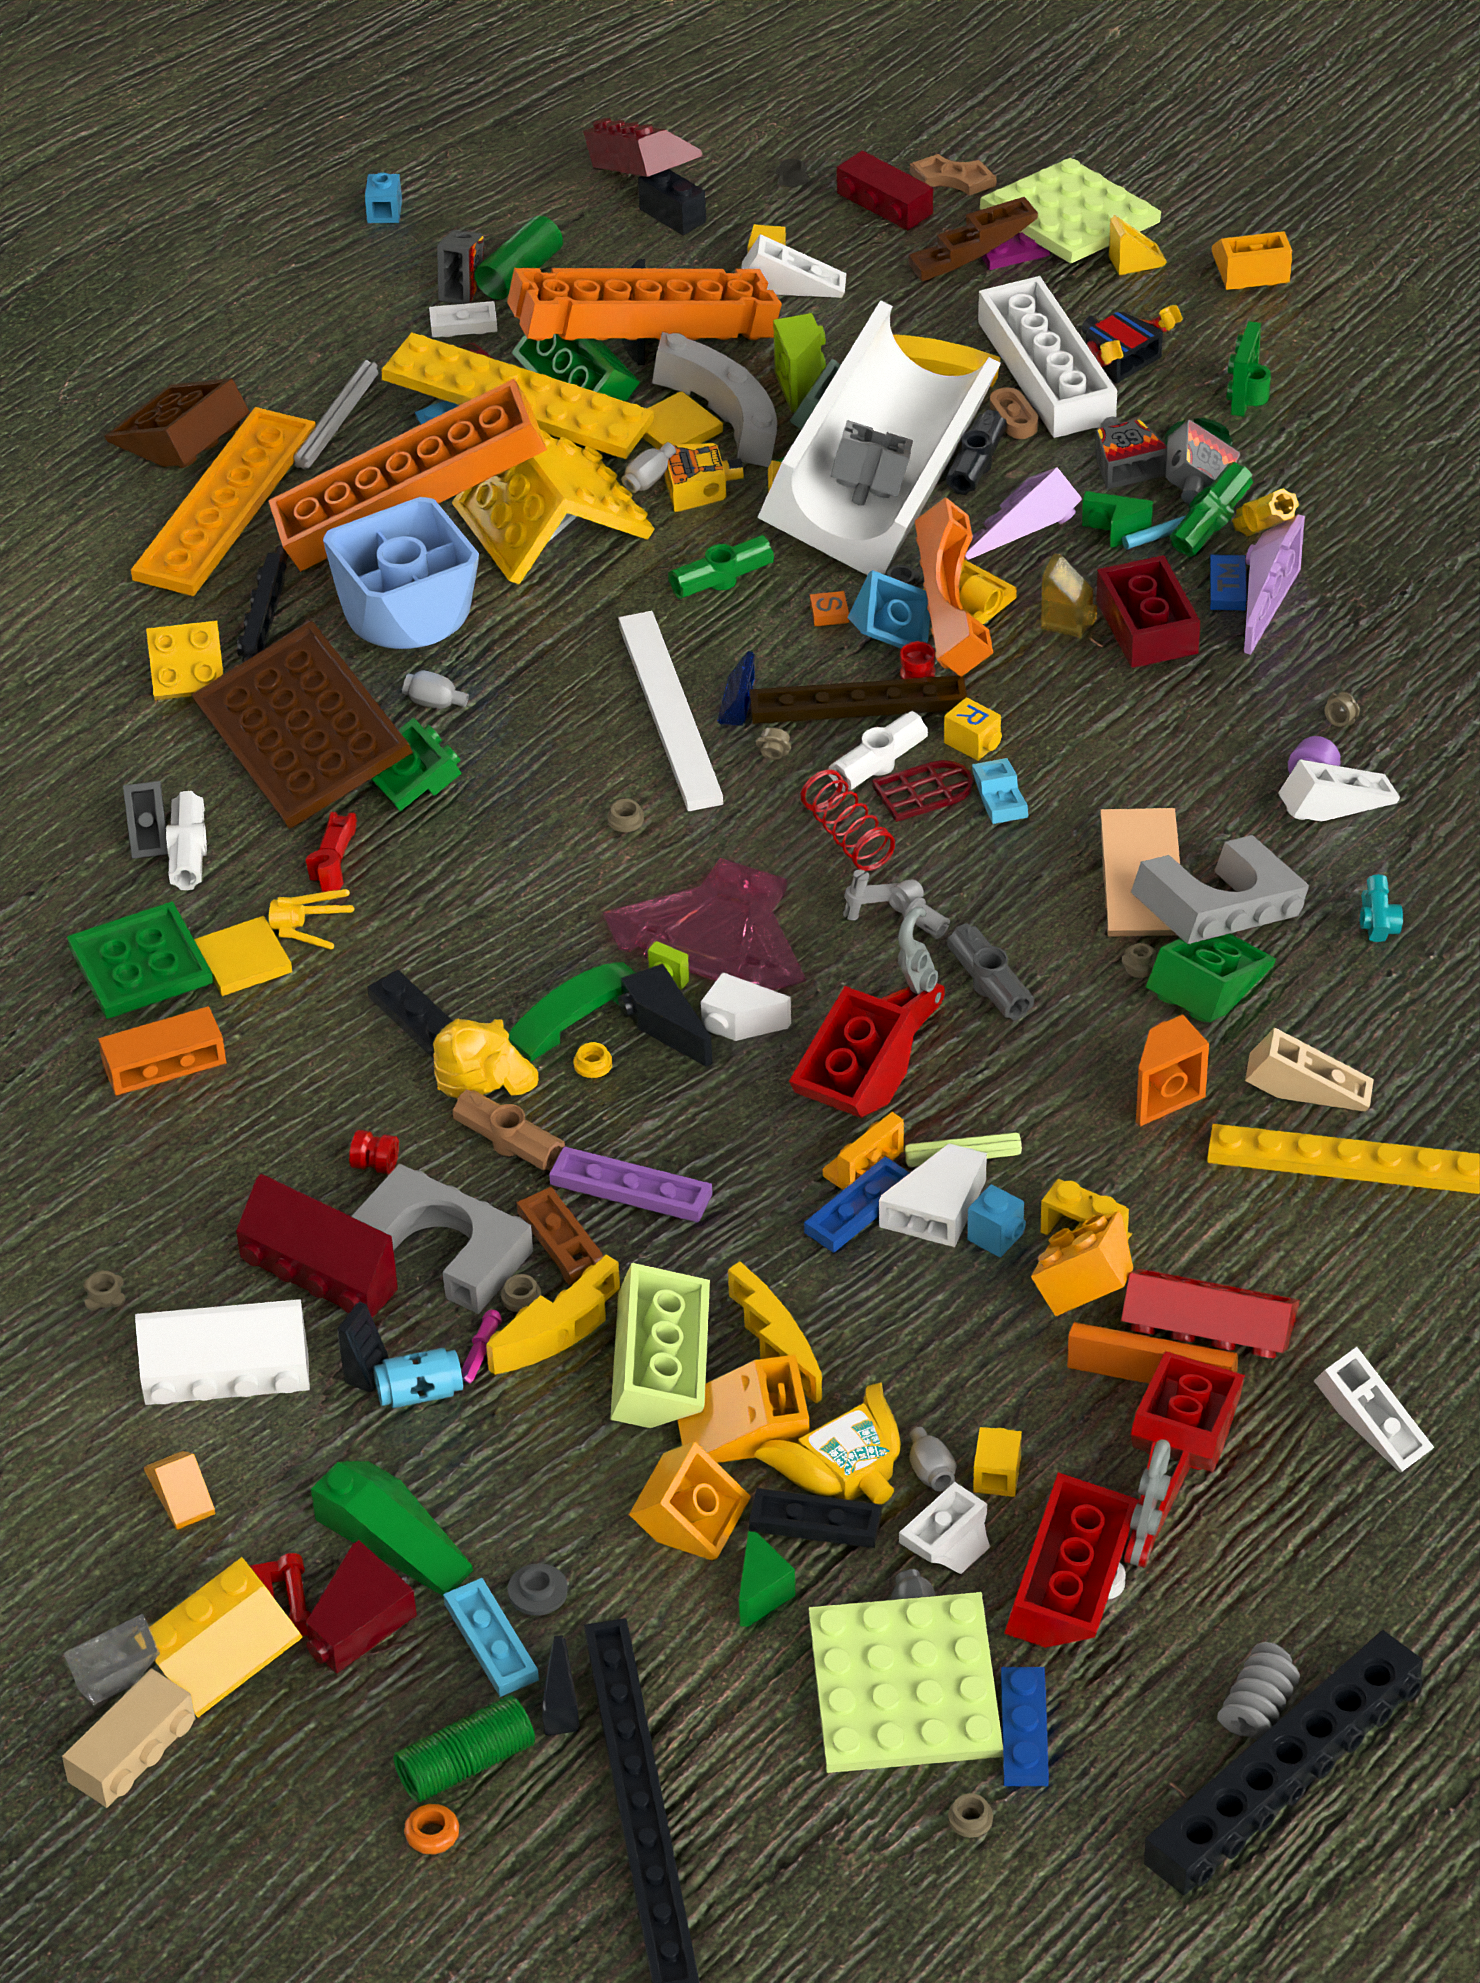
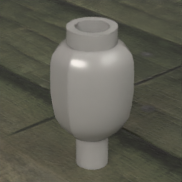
M667 442L659 450L652 448L639 454L627 465L625 475L621 478L623 485L632 493H636L638 490L645 491L649 489L666 472L668 459L676 453L675 447Z
M421 670L415 675L408 673L402 689V693L409 695L412 702L437 709L446 708L451 704L466 707L469 698L468 693L455 690L453 683L448 678L425 670Z
M916 1427L909 1435L913 1442L909 1455L912 1468L923 1484L932 1487L935 1491H944L955 1481L954 1474L957 1464L941 1440L927 1435L923 1427Z

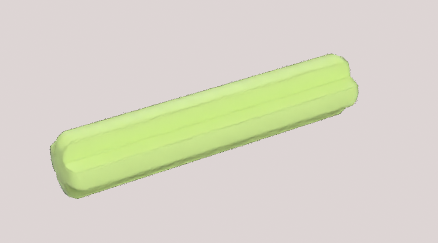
M1017 1132L912 1143L905 1146V1160L908 1167H919L948 1144L987 1153V1159L1018 1156L1022 1151V1143Z

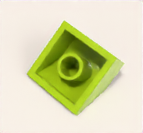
M812 313L773 320L775 375L791 413L797 410L826 367L823 352H821V346L826 344L825 332L822 325H817Z

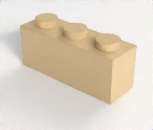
M151 1668L62 1756L68 1783L106 1808L118 1796L125 1795L131 1789L134 1780L148 1766L155 1765L162 1757L164 1750L177 1737H182L191 1728L195 1720L191 1693Z

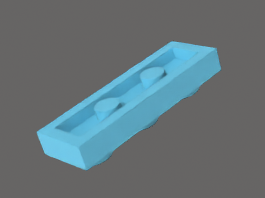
M483 1578L443 1594L444 1605L499 1697L539 1681L536 1665Z

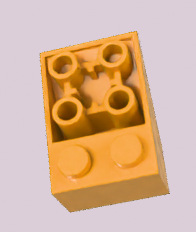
M796 1355L754 1360L706 1383L703 1411L677 1420L682 1446L695 1441L719 1463L756 1458L754 1456L755 1452L764 1442L770 1440H785L798 1444V1439L809 1433V1415Z

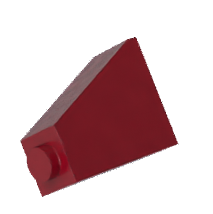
M358 1540L352 1544L306 1621L309 1640L306 1646L309 1653L318 1663L322 1664L325 1662L333 1671L339 1673L417 1616L414 1589Z

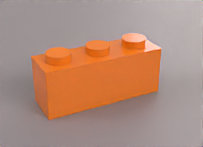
M209 1006L98 1038L103 1067L115 1096L226 1064L223 1036Z

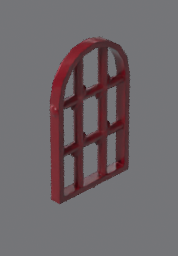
M947 760L929 762L872 780V787L895 822L958 803L971 793L973 786L971 772L964 765ZM949 768L951 770L937 774L934 769ZM926 771L930 773L929 777L910 783L906 779ZM962 773L967 778V780L945 786L942 781L945 777ZM897 780L902 782L900 786L884 791L880 787ZM936 781L939 786L936 790L917 795L914 791L917 786ZM967 786L963 792L955 796L951 795L952 790ZM907 790L911 795L907 799L890 803L887 798L888 795ZM942 793L946 796V799L924 805L922 803L924 799ZM914 802L918 806L901 813H897L895 808Z

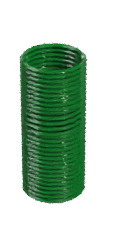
M535 216L477 266L475 279L481 291L492 299H505L509 295L514 268H540L561 249L563 237L558 226L551 219L544 216Z
M507 1695L503 1699L500 1698L499 1701L496 1700L495 1703L492 1702L491 1705L484 1706V1709L481 1708L480 1711L477 1710L465 1716V1718L447 1725L446 1728L442 1727L436 1733L433 1732L432 1735H428L426 1738L418 1740V1742L415 1741L414 1744L411 1743L410 1746L407 1745L406 1748L403 1747L398 1752L395 1751L393 1756L394 1765L409 1796L415 1802L421 1804L422 1801L425 1802L426 1799L433 1798V1795H437V1793H441V1791H445L449 1787L452 1788L457 1782L466 1781V1778H470L471 1775L475 1776L476 1773L479 1774L480 1771L483 1772L484 1769L487 1770L488 1767L491 1768L492 1765L495 1766L496 1763L503 1762L507 1757L510 1758L511 1755L514 1756L522 1752V1750L530 1748L535 1743V1733L523 1706L514 1696Z

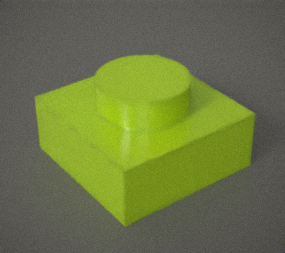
M655 941L648 949L649 968L663 963L679 989L682 990L689 982L688 954Z

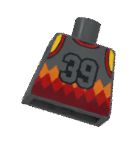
M452 230L437 245L439 301L468 304L472 302L479 287L475 279V270L484 261V236L481 233Z
M1112 416L1106 418L1101 423V427L1096 431L1095 456L1107 490L1166 476L1167 445L1142 420L1134 419L1121 423L1117 417Z
M1188 419L1168 436L1166 478L1169 482L1182 489V500L1190 504L1199 492L1211 486L1229 463L1237 462L1240 452Z

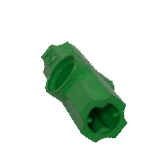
M1236 462L1229 463L1211 486L1206 487L1193 498L1188 506L1190 512L1169 536L1171 545L1179 553H1183L1188 557L1195 556L1212 533L1220 530L1231 520L1235 513L1233 507L1254 483L1251 472L1245 466H1241Z
M764 535L733 547L727 544H715L706 550L705 558L668 572V581L678 599L685 598L707 588L728 590L735 586L738 576L773 563L774 553Z

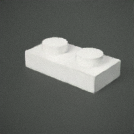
M494 301L429 307L432 337H452L454 335L497 332Z

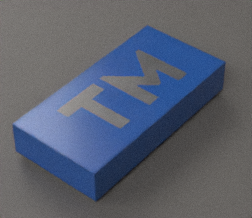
M1210 555V610H1246L1245 555Z

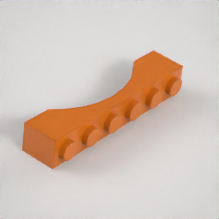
M945 497L915 520L916 542L919 546L921 557L919 562L923 569L925 581L923 586L928 599L927 609L932 623L931 633L936 647L935 657L945 669L950 668L962 677L992 655L993 648L989 629L969 613L963 611L959 595L960 573L967 549L973 537L969 515Z

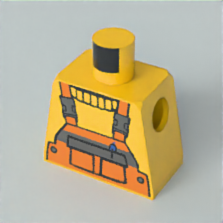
M714 443L672 444L676 449V453L668 459V467L664 473L674 512L722 501L726 498V481L744 478L741 458L722 461L718 445Z

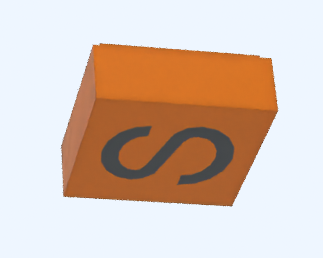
M844 591L810 594V607L814 626L849 623L847 618L849 610Z

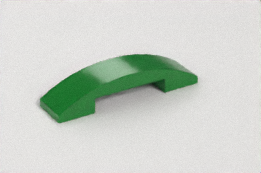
M614 962L589 969L569 979L543 997L515 1024L509 1032L508 1039L510 1043L532 1062L560 1044V1032L610 1000L619 1005L618 996L622 994L621 978L636 972L624 962Z

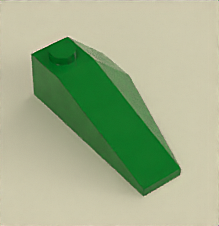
M369 1461L337 1462L311 1488L315 1520L353 1543L360 1540L379 1559L441 1596L456 1589L473 1571V1565L405 1484Z

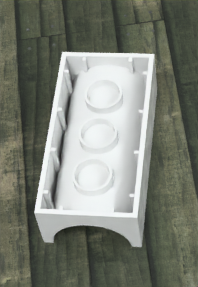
M881 300L782 461L758 515L759 519L866 575L872 570L884 575L886 574L915 520L918 518L958 448L962 436L967 432L1001 364L988 357L987 361L978 370L962 376H944L923 369L911 361L897 345L890 327V314L893 306ZM847 420L872 427L874 431L884 434L889 432L913 440L910 459L898 497L890 495L889 498H882L872 494L869 490L865 505H857L852 502L855 488L843 486L837 483V478L830 477Z

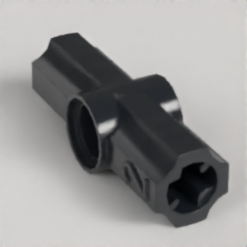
M987 409L985 413L979 414L972 429L965 432L962 436V448L947 475V485L956 494L967 495L968 492L975 491L982 475L991 469L992 456L1006 430V419L1002 418L998 411Z

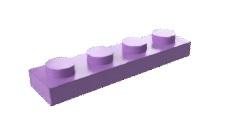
M565 1146L549 1174L550 1185L698 1223L712 1196L711 1183Z

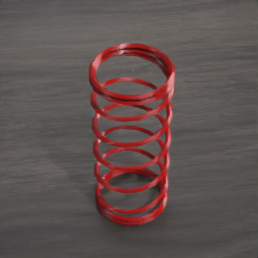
M832 769L823 770L814 774L802 788L801 801L803 805L813 812V816L817 821L823 823L826 832L833 835L836 844L843 847L844 853L852 858V862L857 869L872 871L885 864L895 849V839L886 828L878 827L879 821L877 817L868 815V807L865 804L858 803L859 797L856 793L848 792L849 786L847 782L843 781V778L837 771ZM825 775L837 776L838 780L828 783L819 791L813 805L806 802V792L814 781ZM838 783L833 795L826 801L816 805L821 793L832 784ZM843 784H844V786H845V792H844V793H841V790H842ZM846 795L854 796L855 804L847 807L835 821L825 820L827 811L838 806L845 799ZM842 797L836 804L832 805L838 798ZM857 806L864 807L865 816L851 824L846 832H835L838 822L849 817ZM852 808V810L847 815L842 817L848 810ZM816 812H824L823 818L820 819ZM866 818L874 819L875 828L867 831L856 844L846 845L845 842L848 834L857 830L865 822ZM826 824H834L833 830H829ZM844 835L843 842H839L836 836ZM877 836H885L883 844L876 851L869 855L858 857V853L864 844ZM889 837L890 847L882 859L870 866L858 864L857 859L862 860L878 853L885 846ZM854 847L853 854H849L846 848Z

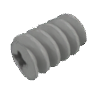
M1262 1642L1253 1647L1250 1657L1244 1663L1243 1670L1237 1676L1236 1683L1232 1686L1229 1696L1225 1699L1222 1709L1218 1712L1217 1720L1224 1728L1239 1736L1259 1739L1278 1722L1279 1713L1285 1709L1286 1700L1292 1696L1293 1687L1300 1680V1674L1292 1664L1290 1655L1275 1643Z

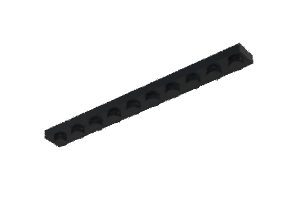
M627 1618L584 1624L585 1639L651 1982L700 1983Z

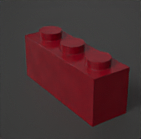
M863 150L836 167L837 194L907 231L933 214L932 186Z

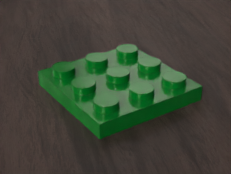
M173 901L67 936L68 947L106 1019L214 983L212 971Z

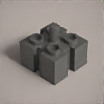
M847 420L830 477L837 478V483L843 486L855 488L852 502L857 505H865L869 490L872 494L882 498H889L890 495L898 497L910 459L913 440L889 432L884 434L874 431L872 427Z

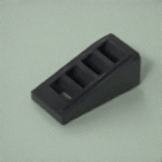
M359 1301L337 1328L345 1383L366 1392H372L376 1388L373 1367L383 1364V1360L389 1359V1356L367 1305Z
M563 1635L554 1636L542 1703L543 1726L547 1736L576 1732L580 1728L566 1638H563Z

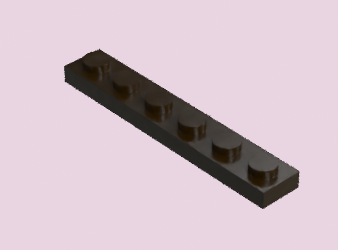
M956 675L749 689L752 724L908 714L911 711L915 713L951 711L967 697L964 675L962 677Z

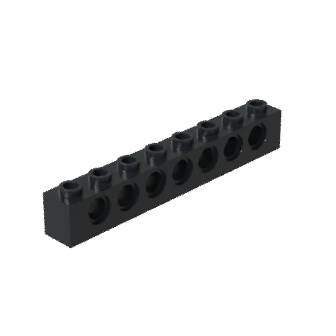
M1380 1631L1145 1838L1144 1864L1183 1896L1196 1885L1199 1887L1205 1885L1215 1873L1217 1866L1226 1858H1235L1244 1848L1246 1841L1257 1831L1264 1832L1273 1823L1276 1814L1287 1804L1292 1806L1297 1803L1310 1783L1316 1778L1323 1779L1326 1777L1338 1758L1346 1751L1348 1753L1355 1751L1362 1743L1366 1733L1375 1725L1377 1727L1383 1726L1391 1717L1394 1708L1403 1700L1410 1701L1418 1694L1423 1684L1421 1680L1423 1659L1386 1631ZM1193 1842H1202L1204 1844H1196Z

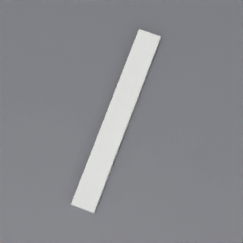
M653 611L618 617L621 634L687 811L723 805V794Z

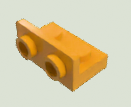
M891 1112L881 1121L873 1123L866 1133L853 1143L844 1146L838 1156L823 1168V1177L844 1190L885 1156L893 1161L904 1152V1119Z

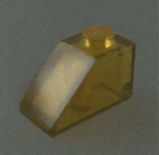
M1053 554L1043 573L1041 629L1082 638L1087 626H1092L1097 616L1098 607L1093 604L1094 589L1061 554Z

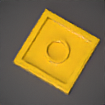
M680 391L647 408L654 411V422L642 438L658 450L667 442L671 444H701L722 433L723 423L684 392Z
M265 916L194 939L212 971L213 981L221 996L292 973L291 961Z

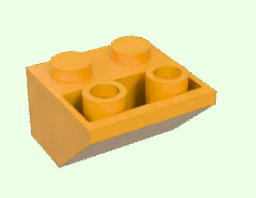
M1285 231L1222 238L1212 245V254L1226 290L1263 285L1273 286L1290 282L1292 249Z
M1119 1210L1107 1216H1104L1103 1213H1098L1087 1219L1082 1224V1227L1073 1231L1069 1228H1064L1052 1235L1048 1240L1049 1245L1047 1249L1038 1257L1039 1262L1031 1278L1055 1316L1123 1288L1130 1272L1133 1270V1264L1123 1217Z

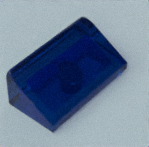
M751 651L744 655L728 676L717 719L719 724L743 726V723L745 724L750 703L749 689H753L755 682V654Z

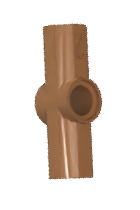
M467 1089L458 1097V1101L453 1108V1119L491 1140L492 1146L498 1154L503 1156L517 1155L543 1171L546 1169L552 1170L565 1146V1142L527 1121L524 1111L519 1106L514 1104L499 1105L475 1090L469 1091Z

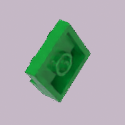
M412 718L399 729V732L409 743L413 753L371 778L400 812L427 789L435 796L462 774L457 767L461 760L448 744L442 748L439 745L442 739L429 724L423 728L415 718Z

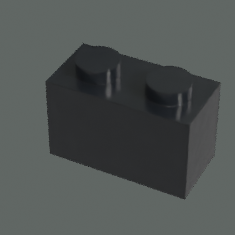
M670 169L649 177L640 176L638 178L639 208L641 211L683 236L706 223L705 190Z

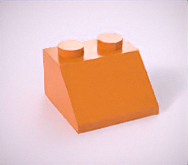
M1183 1014L1169 1021H1163L1149 1030L1138 1068L1136 1123L1140 1127L1206 1097L1209 1043Z

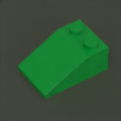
M1230 933L1187 944L1182 939H1178L1160 948L1146 988L1157 993V997L1163 1002L1177 1004L1188 1010L1189 1015L1194 1019L1202 1022H1212L1228 1014L1274 966L1276 958Z

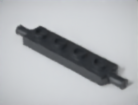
M282 545L275 548V553H268L264 567L259 566L258 588L253 589L251 592V612L245 613L244 635H239L237 641L238 656H243V662L260 653L266 647L285 581L288 554Z

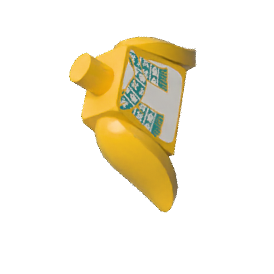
M882 1382L866 1387L863 1404L799 1438L798 1444L785 1440L766 1441L755 1452L754 1456L775 1468L794 1484L813 1494L829 1497L835 1496L837 1499L854 1500L866 1494L872 1503L884 1504L894 1493V1488L889 1484L888 1480L893 1476V1462L900 1454L901 1441L894 1416L883 1394Z

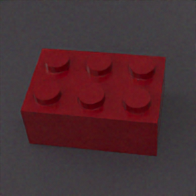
M1164 555L1097 569L1096 602L1131 668L1199 654L1200 620Z

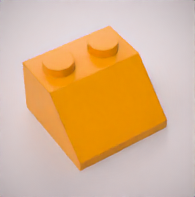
M694 1441L663 1453L629 1515L656 1542L709 1560H715L719 1557L751 1496Z

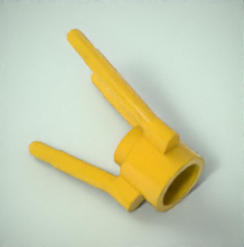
M348 889L297 897H278V900L273 899L269 908L271 929L279 930V937L294 938L331 950L334 948L332 942L296 931V927L303 926L305 914L351 913L354 911V907L352 905L304 906L303 904L346 897L350 892Z

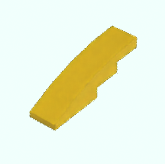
M892 334L901 351L911 361L923 369L944 376L970 374L983 366L988 357L998 362L1001 359L999 356L964 345L931 338ZM999 368L991 382L990 387H993L998 378Z
M739 1261L728 1269L729 1296L744 1308V1327L759 1338L760 1358L796 1355L803 1392L817 1404L822 1400V1373L807 1339L790 1312L768 1286Z

